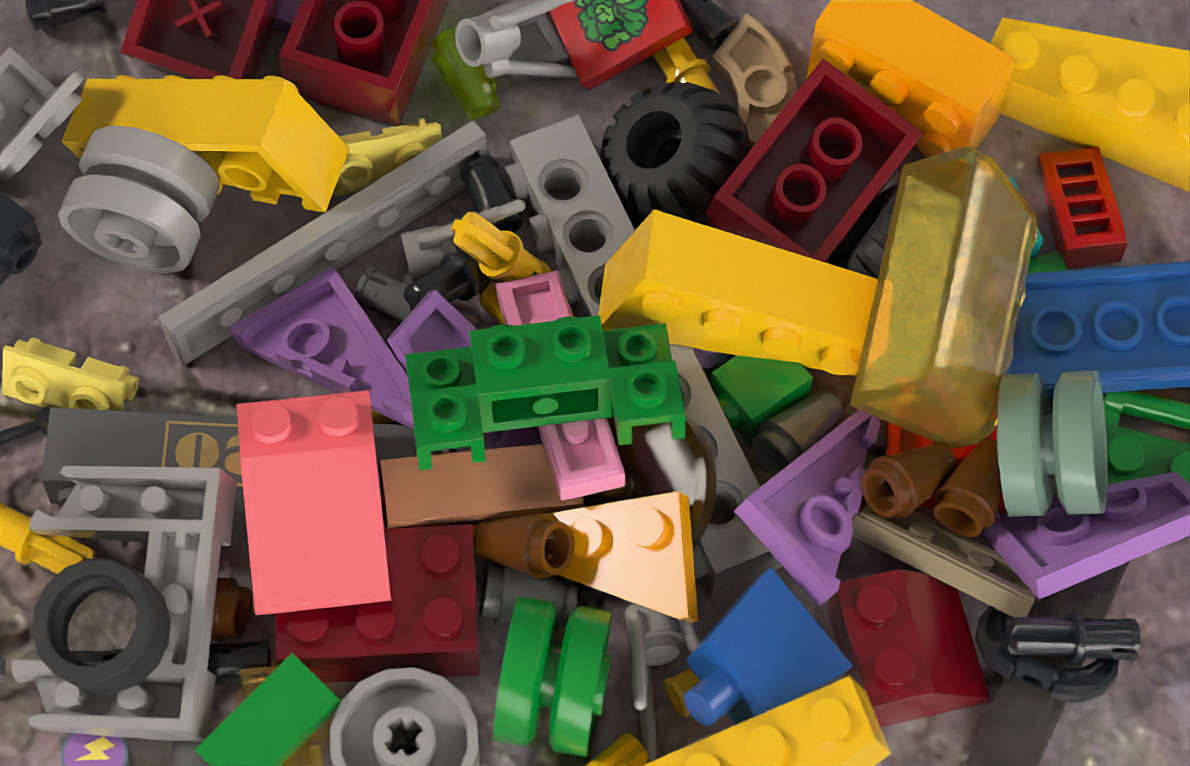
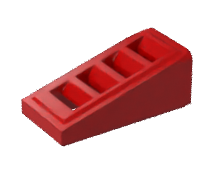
M1099 147L1040 153L1037 161L1055 247L1059 251L1066 267L1073 268L1121 262L1128 243L1123 221ZM1087 166L1088 174L1059 177L1057 169ZM1091 186L1093 192L1065 196L1063 189ZM1096 206L1097 212L1071 215L1069 211L1071 208ZM1100 225L1101 232L1076 234L1075 231L1077 227Z

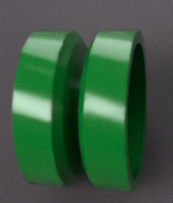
M518 596L503 658L494 717L493 741L527 747L537 736L543 707L552 708L548 740L553 751L587 757L596 715L601 716L606 694L611 663V654H607L612 611L578 606L569 616L563 645L555 644L558 612L553 601Z

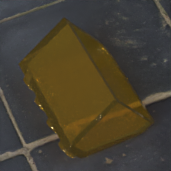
M964 146L903 165L850 403L852 407L932 441L942 443L951 449L975 445L989 436L997 427L1000 382L1002 375L1006 374L1013 358L1012 343L1019 309L1026 295L1025 280L1031 251L1038 237L1037 219L1034 210L992 157L971 147Z

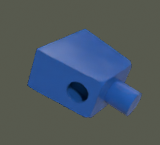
M769 568L737 598L687 657L689 668L698 677L700 682L685 693L684 702L693 718L705 726H711L726 713L737 725L834 683L853 665L775 571Z

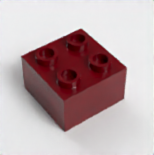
M137 0L120 53L133 60L189 79H213L215 76H228L234 79H255L282 0Z

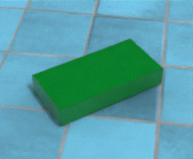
M291 653L195 751L210 766H281L338 709L341 701Z

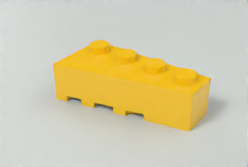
M1002 17L990 44L1016 59L1000 114L1083 149L1099 147L1101 155L1105 158L1190 192V51Z
M119 75L115 79H87L80 95L83 100L74 109L61 140L68 149L81 159L88 139L95 129L107 126L142 129L175 141L204 159L218 176L220 188L217 195L220 194L224 184L251 191L250 196L253 201L276 205L281 194L297 196L303 199L301 204L304 209L326 213L350 149L299 94L298 88L290 81L277 76H266L263 79H234L228 76H215L213 79H185L179 76L168 75L163 79H136L127 75Z
M653 210L605 264L598 315L601 317L603 331L666 323L669 344L738 356L798 362L803 367L824 370L835 375L856 376L884 351L890 283Z
M848 676L643 766H875L891 754L866 691L851 676Z

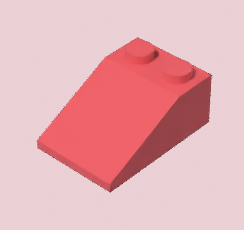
M370 391L236 404L256 615L391 601Z

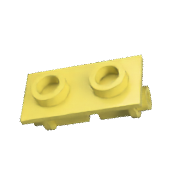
M419 118L416 123L383 128V134L371 136L370 131L339 136L350 149L332 197L361 191L441 141L442 132L440 124L438 122L426 123L425 118Z
M34 337L30 338L28 342L19 339L14 347L5 345L3 348L2 395L43 408L51 406L55 408L124 411V401L131 402L136 395L139 377L130 375L128 367L122 365L119 367L91 357H87L81 369L73 367L76 362L75 352L43 343L40 339Z

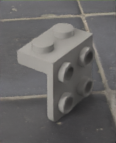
M11 47L0 57V180L5 184L16 172L18 173L43 145L34 135L38 133L46 139L83 100L74 90L85 79L75 69L56 88Z

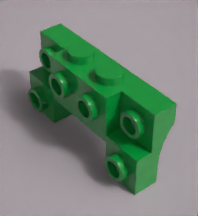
M600 315L581 318L567 316L548 322L514 326L500 324L489 329L469 331L470 347L405 354L419 471L432 469L431 451L470 446L472 463L486 462L483 433L612 417V407L619 445L632 444V426L669 422L672 440L685 438V410L676 361L672 360L666 323L603 331Z

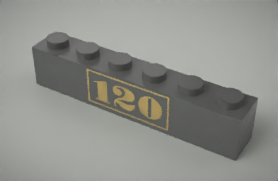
M50 407L41 480L51 504H57L62 508L76 486V483L60 474L63 466L221 468L237 481L234 513H245L237 417ZM373 424L378 466L380 460L417 456L414 429L406 425ZM431 451V455L441 454L442 451ZM379 476L380 494H381V504H382V514H383V523L386 524V522H385V514H384V506H383V499H382L380 476Z

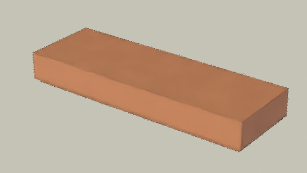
M543 444L485 450L486 462L472 463L471 451L431 455L432 469L419 471L417 456L380 460L378 466L386 528H407L554 513L582 508L584 500L583 496L561 501Z

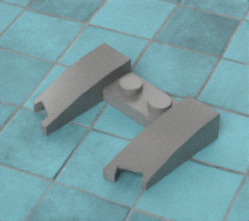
M63 466L60 474L76 483V486L56 517H51L37 509L30 520L29 529L36 534L147 542L148 548L144 577L156 587L165 599L171 619L169 645L158 667L139 685L116 694H95L85 691L53 674L42 660L12 659L11 670L14 679L19 683L35 679L46 711L45 714H36L28 718L30 726L38 730L89 735L203 742L210 733L216 679L214 674L207 671L220 550L221 546H230L237 481L221 468ZM82 661L88 665H100L104 663L97 661Z

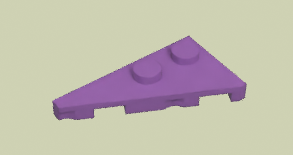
M334 267L228 327L241 349L337 394L369 390L372 410L414 429L408 376Z
M874 398L747 497L734 510L818 607L824 604L839 589L840 580L835 578L841 554L850 546L853 534L852 517L859 511L863 495L861 480L866 472L863 466L867 451L876 442L881 425L879 411L882 406Z

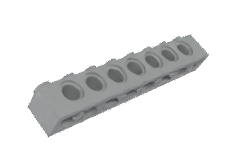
M579 115L510 140V165L504 167L503 171L513 198L517 200L525 199L533 216L528 218L532 239L541 254L547 251L550 252L557 267L553 271L558 270L569 305L574 303L580 317L598 316L600 305L598 297L601 296L605 264L635 230ZM556 190H569L576 194V196L569 200H557L549 194ZM581 241H593L602 248L595 252L585 253L573 246ZM670 344L672 360L676 361L685 414L697 425L706 438L714 459L717 479L714 507L726 510L733 518L724 525L709 523L699 543L693 549L695 579L703 576L711 594L714 595L761 576L769 568L776 570L783 566L734 512L747 497L760 488L693 349L691 347Z

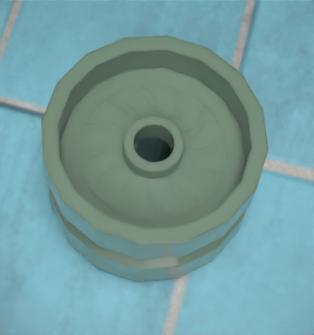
M1098 371L1062 372L1055 384L1053 413L1051 412L1046 383L1039 373L1002 375L998 399L997 454L1004 504L1009 517L1045 515L1053 498L1054 474L1056 475L1061 505L1068 515L1099 514L1105 512L1107 499V437L1102 384Z

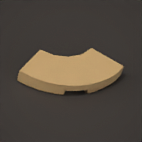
M746 13L713 55L712 67L729 82L737 100V112L748 130V137L753 148L797 92L798 88L792 72L791 61L781 44L760 22Z

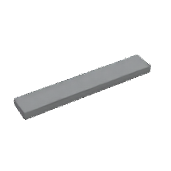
M474 120L160 315L158 319L173 355L182 366L188 364L231 337L232 333L228 327L328 269L332 267L336 270L466 189L467 187L460 177V170L465 164L475 158L490 156L486 134Z

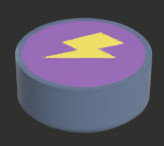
M70 733L61 749L62 766H130L131 754L124 737Z

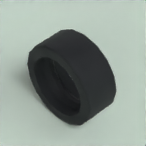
M85 559L64 568L45 586L34 607L32 636L38 656L53 674L90 693L116 694L139 685L158 667L169 645L171 619L162 594L147 578L133 568L113 559ZM105 588H115L126 593L135 603L137 610L135 630L127 646L112 660L100 665H88L77 660L69 650L67 643L69 622L76 608L89 595Z

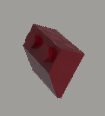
M899 569L840 582L838 591L830 598L827 610L838 648L853 665L845 673L846 677L851 676L866 691L880 727L989 703L990 696L957 588L926 573Z

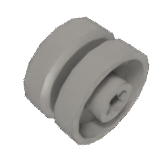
M107 126L95 129L88 139L78 163L81 177L73 180L59 209L58 217L61 226L74 240L92 252L118 264L146 272L168 274L183 271L191 262L201 236L198 223L202 222L209 215L220 188L216 172L204 159L187 147L162 135L124 126Z
M418 668L386 669L360 681L340 702L330 727L332 766H480L477 719L465 695L444 677ZM410 749L416 753L406 756L403 750Z

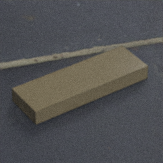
M865 501L852 520L853 537L1014 618L1027 617L1037 599L1035 594L996 551L968 537L954 534L940 523L916 511L903 518L894 516L886 518L876 514Z

